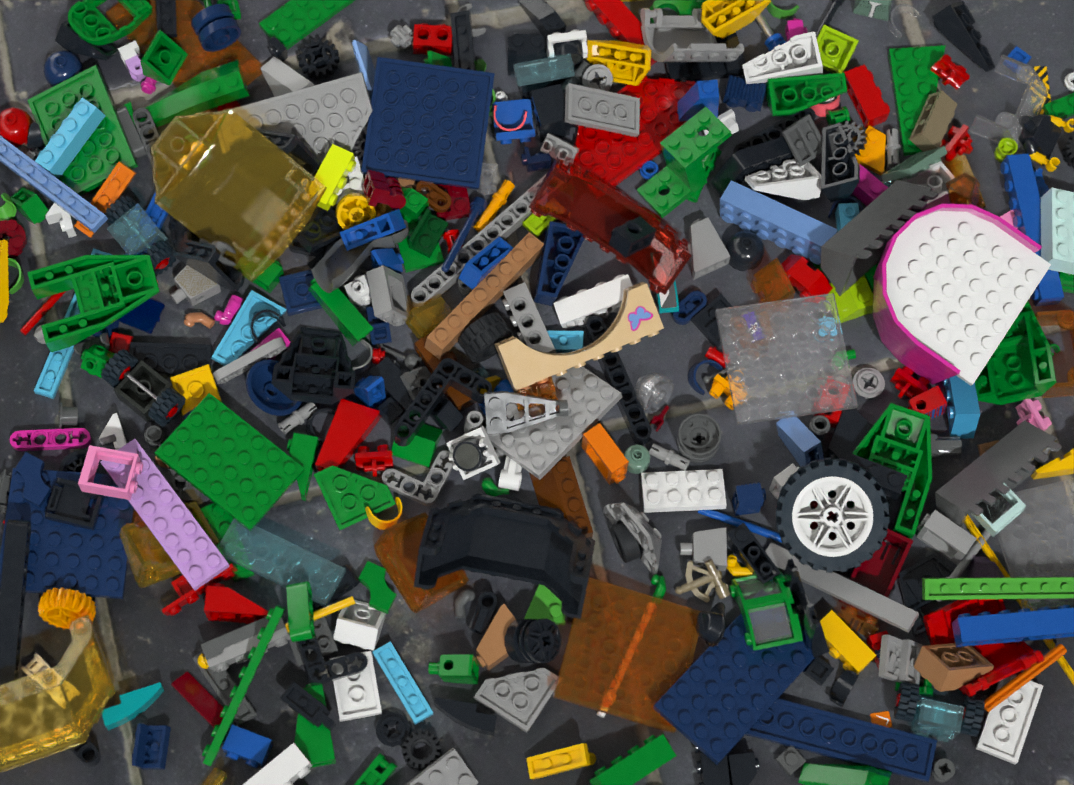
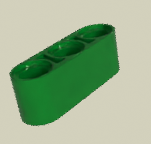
M305 581L288 584L286 586L290 638L292 642L314 639L315 628L310 583Z

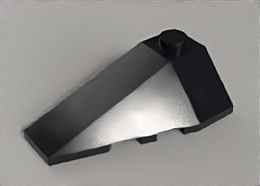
M841 123L822 128L821 190L831 203L849 198L860 182V165Z

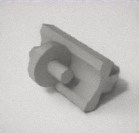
M548 133L540 151L550 153L551 157L561 162H567L572 166L580 148Z

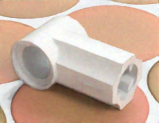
M506 456L504 469L500 473L498 487L519 491L522 480V467L508 456Z

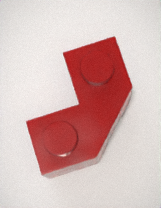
M791 254L775 269L779 275V280L784 285L797 287L803 301L818 304L833 287L824 273L819 269L814 271L807 265L808 260L803 256Z

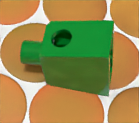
M472 654L441 655L440 662H429L428 671L429 674L439 675L443 682L478 685L480 665Z

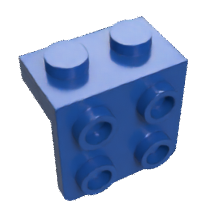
M529 99L501 101L492 104V111L494 110V105H497L496 120L502 127L507 129L517 128L522 123L525 111H527L525 123L516 131H503L494 122L495 140L500 141L501 145L512 144V140L520 139V143L531 142V138L536 137L535 129L533 128L531 101Z

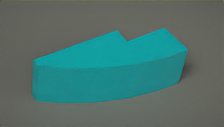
M161 682L119 695L121 704L101 710L105 727L108 730L119 727L144 712L164 692Z

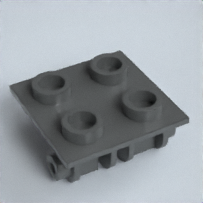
M325 616L314 620L315 635L322 657L338 651ZM290 639L289 643L297 664L302 666L303 663L296 642H292ZM305 640L306 643H305V645L302 646V647L304 648V647L307 646V645H311V644H313V642H311L310 644H308V641ZM307 650L305 657L308 660H315L317 654L314 650Z

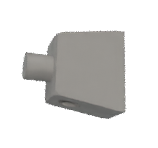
M726 528L694 532L692 543H680V555H692L693 565L701 568H707L705 562L712 559L717 570L725 571L727 568Z

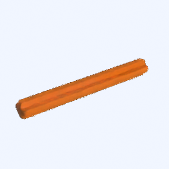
M1058 644L1043 656V662L1032 664L1031 668L1021 672L984 700V709L990 712L1067 653L1064 645Z

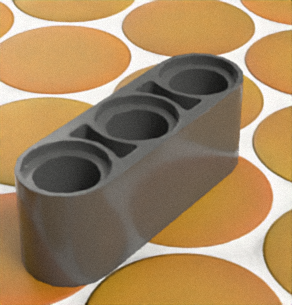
M126 106L117 109L116 112L135 159L147 155Z

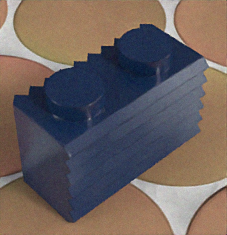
M730 75L723 103L732 108L743 107L749 112L761 111L767 84H746L744 78Z
M759 482L757 484L753 483V485L750 483L749 485L736 486L732 497L735 516L759 513L761 507L764 506L766 492L765 488H761Z

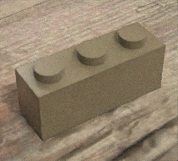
M942 90L929 95L909 140L923 152L939 148L942 144L943 136L948 130L950 120L955 115L954 111L957 103Z

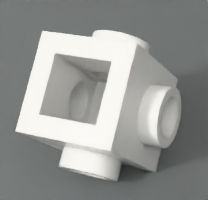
M366 275L356 276L353 279L354 281L344 286L352 304L361 307L372 303Z

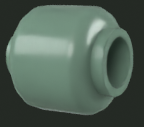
M637 444L627 448L624 456L629 461L627 471L633 474L643 473L650 463L649 451L644 446Z

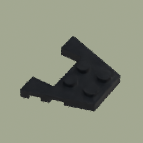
M931 554L899 572L897 576L905 606L919 614L911 628L914 637L926 631L923 619L925 615L920 608L934 601L922 599V578H946L954 571L935 554Z

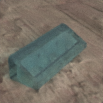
M571 54L513 64L518 86L575 76Z

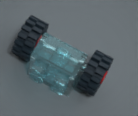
M131 196L121 197L120 200L115 201V204L112 203L111 207L107 208L104 214L108 218L106 221L109 226L107 230L128 255H150L155 276L161 275L164 270L167 271V268L176 262V258L172 255L173 247L166 241L168 239L166 235Z
M901 681L895 701L894 719L912 722L911 731L916 732V735L923 737L935 736L937 740L943 742L953 740L959 733L978 736L984 714V699L966 695L962 706L925 698L919 701V685Z

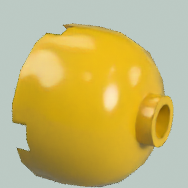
M350 193L339 200L336 206V218L343 230L376 218V210L374 206L368 205L365 195Z

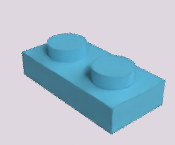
M547 330L556 352H572L584 347V331Z

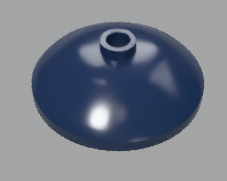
M259 361L253 365L246 377V389L249 397L258 408L266 413L276 416L291 414L302 402L291 401L272 385L274 366L280 361Z

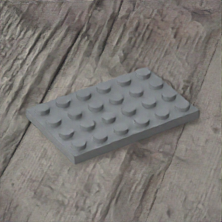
M583 366L580 368H569L567 373L561 376H550L547 382L537 384L536 382L530 385V389L520 392V394L567 400L568 416L555 417L509 433L487 434L495 448L539 480L583 437L585 432L590 430L622 398L621 392ZM510 402L506 406V417L508 420L513 421L523 417L524 407L521 404ZM531 403L528 406L531 417L542 415L545 412L543 404ZM556 405V411H559V405Z

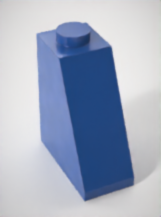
M718 80L697 81L677 102L679 122L688 121L704 107H707L718 118Z

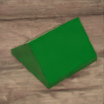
M158 30L140 61L143 75L166 85H171L188 54L165 33Z
M424 424L408 446L401 447L394 441L392 456L429 468L443 430ZM400 432L398 435L400 437H407L408 433Z

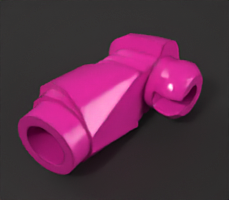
M231 295L225 311L218 310L214 319L220 321L219 324L221 325L231 324L233 317L241 308L243 299L236 295Z

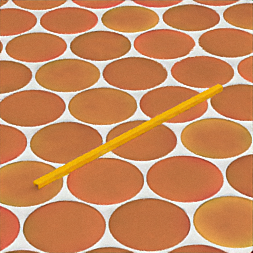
M967 515L964 521L971 534L977 538L976 541L980 543L978 538L980 536L983 538L985 544L982 546L980 543L981 549L1000 577H1010L976 525ZM1016 599L1022 609L1029 608L1033 611L1025 599ZM1052 639L1043 640L1049 650L1056 647ZM1062 656L1057 662L1074 685V671L1064 656Z

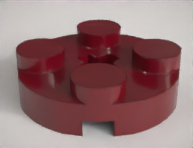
M15 220L0 221V241L5 236L12 237L8 243V258L13 259L23 252L22 249L27 244L26 233L23 227Z

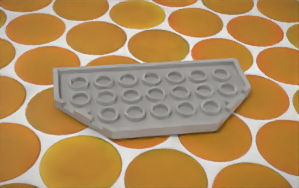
M363 72L212 114V118L223 153L229 151L232 144L241 139L246 141L252 137L254 131L261 129L295 134L322 163L332 144L349 152L352 151L373 112Z

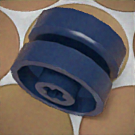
M215 4L201 10L194 16L191 22L203 50L208 52H215L229 47L241 35V29L234 19L230 7L226 4Z

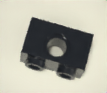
M639 216L621 226L615 227L611 232L609 245L627 258L650 246L657 230Z

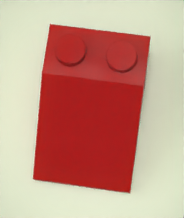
M214 583L213 586H207L204 612L208 621L251 624L268 615L267 610L234 590L225 587L224 584Z

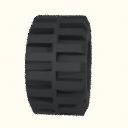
M498 312L491 313L479 318L468 326L459 337L458 343L470 360L478 363L496 355L498 352L495 343L512 337L513 332Z

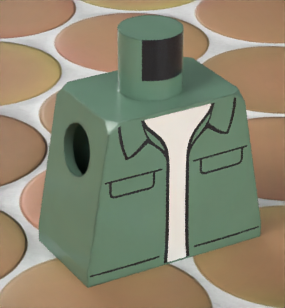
M856 0L853 13L888 21L892 0Z

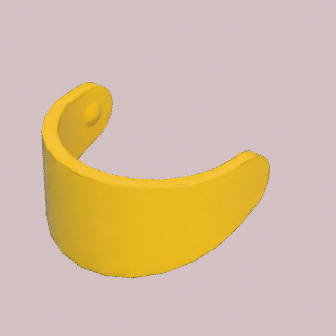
M395 498L398 515L389 521L376 518L371 509L366 507L365 511L370 523L381 530L394 527L403 510L400 498Z

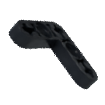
M316 635L314 639L307 640L308 644L311 642L313 644L307 645L304 648L302 646L305 645V640L296 642L307 679L312 685H322L361 673L368 664L367 657L360 652L324 662ZM307 650H314L317 654L316 659L308 660L305 657V652ZM355 658L358 661L362 660L363 663L360 665V668L357 665L350 666V671H348L347 664L353 663ZM336 663L342 665L343 673L335 674L332 671V665ZM327 666L328 674L321 675L320 680L312 676L315 670L318 673L325 672V667Z

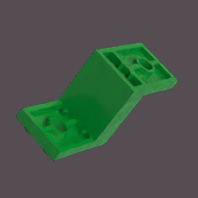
M704 107L660 142L667 166L637 189L638 194L661 218L665 217L707 183L701 160L732 136L731 131L707 107ZM701 130L709 131L706 136L698 135ZM662 189L670 190L667 195L659 194Z

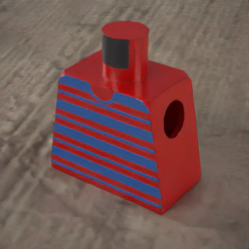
M937 385L908 400L907 409L928 415L930 419L946 413L947 401Z

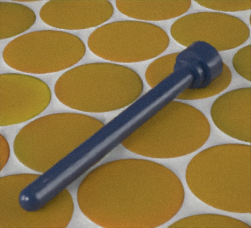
M481 197L473 198L470 204L471 212L441 267L443 272L449 271L477 216L485 211L488 205L485 199Z

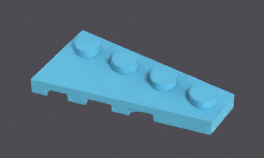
M251 290L211 359L225 366L240 358L255 343L250 334V326L254 315L261 310L267 309L275 311L282 316L287 309ZM262 317L254 323L253 330L257 339L277 321L275 318Z

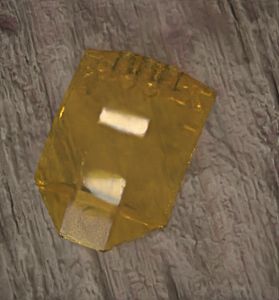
M231 109L175 116L151 147L154 168H152L153 183L156 190L155 204L200 239L203 238L210 243L213 241L229 243L235 249L236 254L226 251L224 253L225 258L235 262L236 266L233 267L251 282L284 253L310 220L327 189L319 180Z

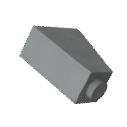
M707 217L703 220L702 218L695 220L689 230L693 280L729 264L731 257L710 219Z

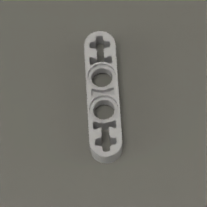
M283 338L273 339L216 370L213 376L217 384L226 383L250 370L259 361L268 360L283 352L287 348Z

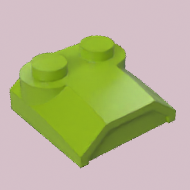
M824 25L817 38L823 69L834 74L844 73L859 40Z

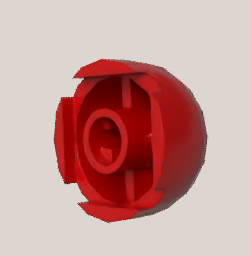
M7 108L0 112V136L16 148L24 143L26 145L30 125L34 122L23 109Z

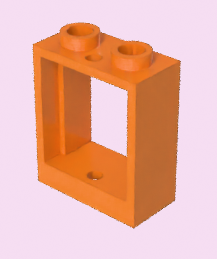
M600 423L585 432L582 438V449L609 485L614 482L616 484L621 482L626 477L629 461Z

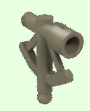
M712 559L705 562L708 570L693 565L694 563L691 560L688 561L685 574L687 583L675 589L677 594L691 590L696 597L704 602L710 601V596L708 595L712 588H715L719 599L730 595L728 584L722 581V573L716 569ZM692 570L703 573L705 576L693 580ZM710 583L705 593L698 589V587Z

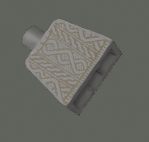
M186 265L174 278L178 289L170 294V297L176 304L186 298L194 306L220 293L221 288L214 281Z

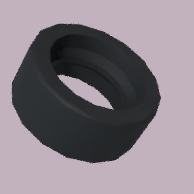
M623 522L610 528L612 539L621 559L628 563L640 558L641 552L638 542Z

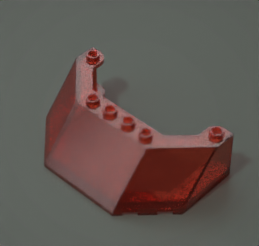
M557 157L529 203L531 213L537 217L549 215L567 223L566 227L574 232L578 230L583 233L582 237L591 243L595 241L600 244L599 248L604 252H612L617 255L616 259L623 264H626V262L631 264L648 279L649 288L657 294L661 292L665 295L692 256L691 243L685 238L680 240L677 236L678 232L669 224L664 226L660 221L662 218L604 179L589 170H586L585 173L580 171L581 167L571 162L568 165L563 164L564 160ZM640 216L657 230L650 246L625 258L609 245L611 232L615 227L621 226L627 221Z

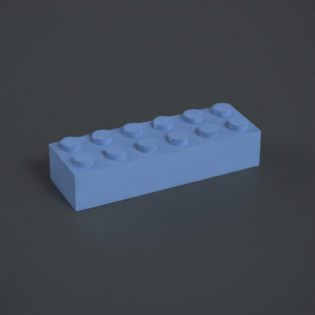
M732 180L720 198V217L725 222L734 223L744 231H751L763 240L768 239L774 242L780 248H787L796 255L809 258L817 265L821 264V246L838 232L836 228Z

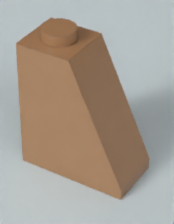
M505 604L500 606L476 649V660L482 668L485 666L488 671L509 656L505 648V634L507 628L516 618Z

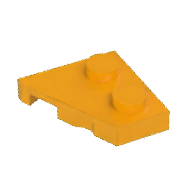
M868 126L865 131L867 135V143L864 144L865 150H859L860 155L855 154L859 164L881 176L884 173L886 134Z

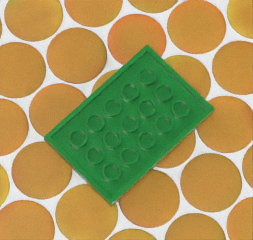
M96 65L27 100L35 121L40 126L45 146L81 98L96 106L105 115L104 119L59 178L61 182L80 196L104 184L119 161L131 169L138 167L101 72Z
M210 393L155 451L156 457L250 532L304 472V467Z

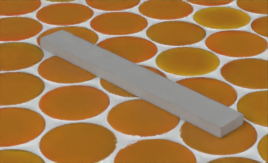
M772 542L765 551L780 571L785 572L787 561L793 558L802 582L908 633L919 616L918 612L835 572L826 573L825 570L818 569L817 571L806 564L803 565L788 550Z

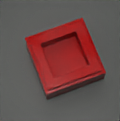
M112 332L108 351L118 354V351L125 349L130 353V342H132L133 336Z

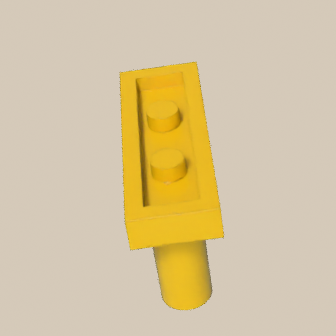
M586 743L527 758L529 776L533 780L593 765L596 762L595 754L588 752Z

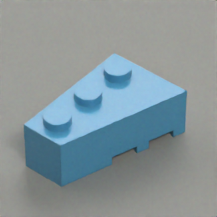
M955 375L942 381V385L945 386V399L947 401L949 437L974 438L980 417L975 383L970 386Z

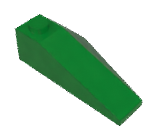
M845 73L768 79L766 86L767 105L772 116L792 115L847 92Z

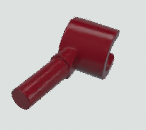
M667 405L649 423L650 426L651 424L657 426L656 432L660 430L664 423L663 418L669 410Z

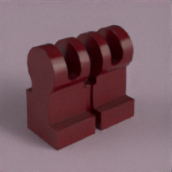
M372 170L367 171L362 189L364 195H366L365 198L368 205L376 207L377 203L389 205L394 210L402 209L406 204V199L398 179L395 177L385 178L384 173Z

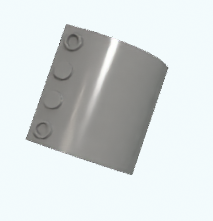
M649 8L641 9V31L644 44L651 49V58L657 62H732L738 59L744 52V46L739 44L736 48H726V44H717L715 36L701 24V9H693L692 16L663 15L661 8H654L653 10ZM650 18H653L654 24H650Z

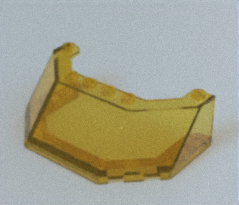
M89 615L72 622L70 632L73 641L57 666L0 686L1 773L85 743L89 737L88 733L94 723L98 722L109 698H112L116 692L100 637Z

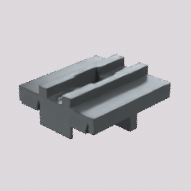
M423 366L410 372H405L400 376L412 400L415 399L431 375L427 368ZM436 384L432 385L433 388L438 389ZM422 400L421 403H422V404L430 403V401H429V400Z
M164 469L163 477L182 502L199 501L200 491L173 469ZM177 483H186V487L178 488Z

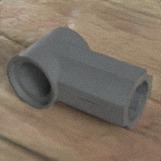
M931 434L932 458H937L941 455L961 454L962 441L960 437H938L936 434Z

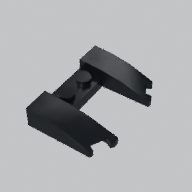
M736 32L724 39L717 37L718 44H726V48H736L740 44ZM743 53L732 62H665L668 79H675L678 82H697L727 78L730 75H744L742 65L745 64Z
M793 558L789 559L784 572L786 579L784 585L790 588L794 604H791L792 608L797 606L800 615H805L803 620L805 637L814 658L829 652L828 645L813 603L810 604L804 591L798 569L794 564Z

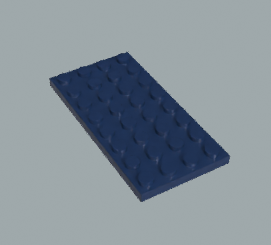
M761 591L760 594H759L757 597H762V596H767V595H766L763 591ZM781 607L749 613L756 641L790 635L785 613ZM740 614L726 628L720 643L715 647L709 646L657 701L653 709L718 765L816 658H813L806 641L804 627L800 624L803 641L753 651L749 645H746L744 633L747 632L742 614Z

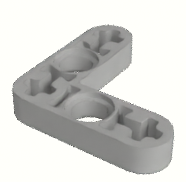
M444 450L437 455L424 483L395 469H387L382 474V484L387 485L389 490L424 506H431L437 501L453 469V461L445 464L444 471L440 469L442 466L441 458L449 457L451 452ZM438 473L442 475L443 479L439 483H434L431 480V476ZM391 475H394V479L398 482H400V479L402 478L403 480L401 481L400 488H398V483L395 481H391L390 483H388L386 477H391ZM406 483H413L415 485L414 491L406 492L403 488ZM419 487H422L421 492L424 494L431 492V496L433 498H428L427 500H425L424 495L421 493H419L417 497L416 494L418 493Z

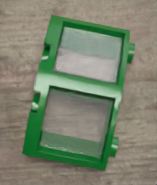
M782 572L765 584H762L754 574L731 579L732 585H729L730 595L736 600L744 620L747 632L744 633L746 645H749L753 651L803 641L798 614L794 608H791L794 600L790 588L783 584L786 582V579Z

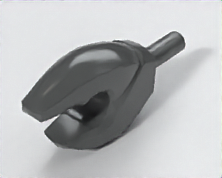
M203 238L199 240L201 243L214 245L221 252L218 259L219 263L227 266H236L235 262L224 256L226 251L236 254L235 249L229 243L224 241H213L210 243Z

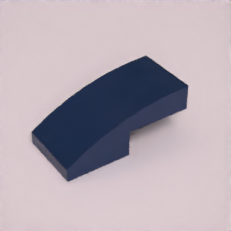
M373 306L366 307L368 323L373 327V330L370 332L372 345L391 343L389 322L375 317Z

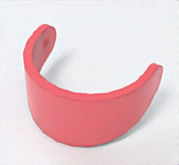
M840 95L836 96L837 98L831 103L816 104L809 108L813 109L817 116L826 117V111L839 109Z
M494 105L493 119L499 129L506 132L516 131L525 123L527 111H525L522 123L517 128L507 129L502 127L496 120L497 105Z

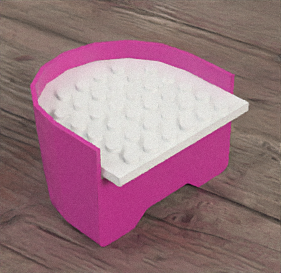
M940 204L915 214L887 242L874 274L873 319L881 342L899 362L912 369L919 376L928 379L932 385L955 375L970 386L973 385L1051 266L1050 263L1035 253L1042 246L1001 217L974 205Z

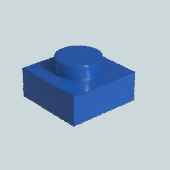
M1016 46L1005 58L1004 63L1017 73H1020L1032 57Z

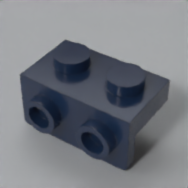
M138 723L135 732L134 751L132 753V766L143 770H165L171 727L167 725L148 726Z

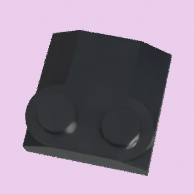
M513 34L508 37V75L546 67V37L540 34Z

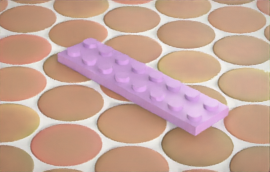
M133 439L118 449L119 451L138 454L141 462H143L142 473L138 474L136 480L138 482L137 491L135 494H132L131 500L128 501L193 590L196 591L230 567L137 440ZM102 460L100 462L118 488L125 489L132 465Z

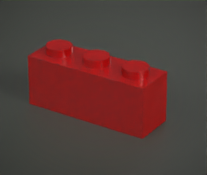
M865 64L845 71L847 93L865 129L868 126L872 127L886 122L890 108L887 102L883 101L881 90L873 81L872 72L867 69Z

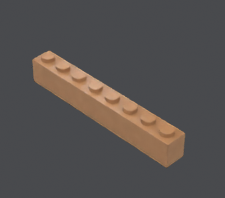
M529 232L427 336L424 348L440 360L459 341L458 339L464 330L481 318L504 294L503 291L508 290L541 256L544 243Z

